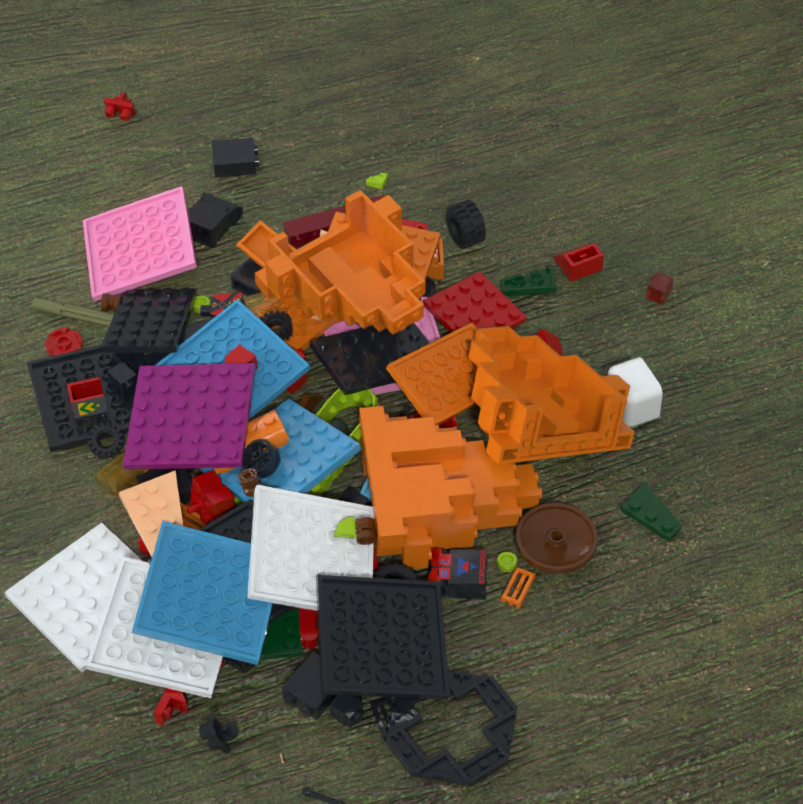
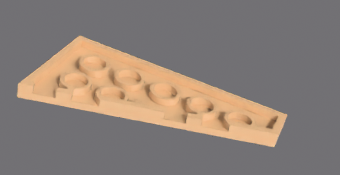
M176 472L167 473L119 492V497L151 557H153L162 521L183 526Z

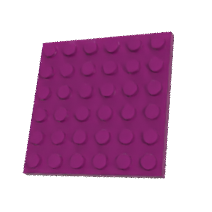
M255 364L140 366L123 461L124 469L243 467L256 370Z

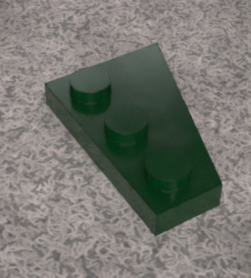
M552 265L546 266V269L542 271L532 270L531 274L525 276L518 274L500 280L501 292L508 297L557 293V284Z
M645 482L621 506V512L667 542H670L681 531L682 525Z
M298 607L270 623L260 655L261 660L303 656Z

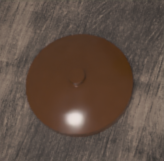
M547 503L529 510L519 521L516 530V546L522 558L535 569L546 573L566 574L584 567L594 556L597 547V531L592 520L583 511L567 504Z

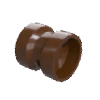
M103 293L101 310L105 312L113 310L115 312L123 295L115 294L111 296L109 293Z
M248 468L238 475V481L242 486L244 494L248 497H254L256 485H262L257 471L253 468Z
M370 517L357 519L355 521V528L358 531L356 534L357 543L361 545L375 543L377 541V535L374 531L376 528L375 520Z

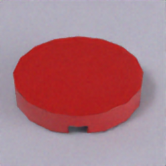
M59 328L49 334V337L45 340L47 353L52 357L81 350L83 341L78 331L70 330V328Z

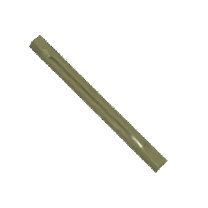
M34 297L31 308L34 310L104 326H110L114 314Z

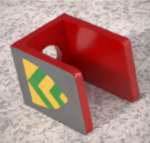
M100 377L67 384L74 419L108 411Z

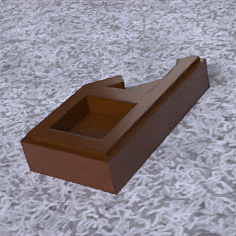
M303 394L299 405L312 413L324 399V396L321 394Z

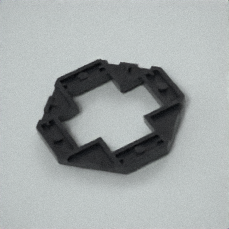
M454 670V672H448L450 693L455 700L459 701L475 691L497 718V720L482 728V733L492 746L460 766L447 750L428 760L407 733V731L422 723L421 716L413 708L414 704L423 700L419 698H396L387 733L386 745L410 776L473 786L508 765L517 706L492 676L483 675V677L473 676L468 672Z

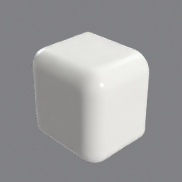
M638 357L612 366L608 371V376L618 375L630 385L622 421L629 427H634L659 418L663 395L662 388L644 360Z

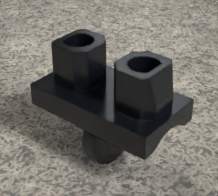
M213 715L209 716V723L199 726V735L202 740L207 739L210 750L220 748L225 754L230 752L227 742L237 737L238 728L234 723L223 725Z

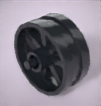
M266 440L253 441L245 449L243 467L248 469L255 465L254 469L257 471L259 478L269 477L279 467L280 453L276 447Z

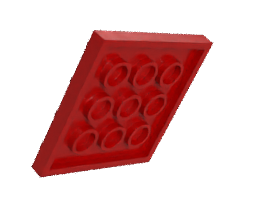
M480 271L423 301L424 307L450 333L470 323H473L477 329L505 326L513 329L526 322L527 316Z

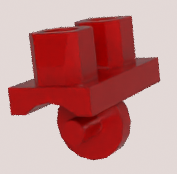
M121 93L119 97L115 96L114 99H104L106 106L104 113L106 117L114 118L116 112H120V119L129 122L132 115L136 116L137 110L134 109V104L131 103L132 100L127 99L126 93Z

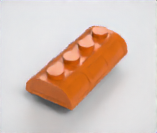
M260 220L236 244V247L255 263L265 268V262L270 260L268 240L278 234ZM289 244V254H290V253L294 252L296 249H295L292 245Z
M271 410L249 421L245 449L256 440H266L277 449L287 444V441H289L288 435L275 410ZM235 468L214 469L217 474L220 473L222 475Z

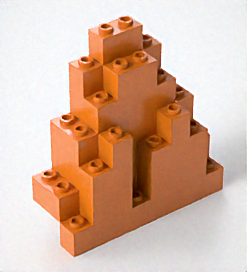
M361 190L345 198L346 223L290 254L288 236L285 232L268 240L270 260L265 262V268L255 272L256 286L268 299L274 295L279 301L290 297L308 318L317 315L322 321L332 317L337 324L345 320L349 326L358 323L363 329L373 325L379 332L387 328L392 335L404 330L410 324L418 322L424 317V304L418 298L425 294L426 281L413 269V243L402 233V208L389 195L374 203Z
M509 326L476 330L475 340L471 342L468 356L478 367L471 399L481 408L478 424L489 436L486 453L498 465L631 448L635 431L622 421L630 385L618 375L600 376L579 356H560L537 335L519 336Z
M383 406L359 408V422L362 434V466L364 476H368L376 524L374 531L377 535V541L375 542L377 556L401 554L402 563L406 564L407 568H428V560H432L431 548L445 550L473 547L474 538H477V530L518 526L519 517H522V509L535 508L539 505V499H542V489L537 486L539 477L538 472L534 471L533 464L516 465V463L498 465L486 453L487 448H485L483 440L466 442V439L462 438L461 431L457 430V427L439 429V425H435L434 417L407 419V416L389 418L388 414H384Z

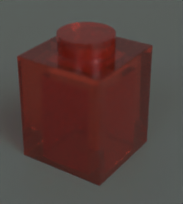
M656 272L647 286L646 299L663 305L672 291L674 278Z

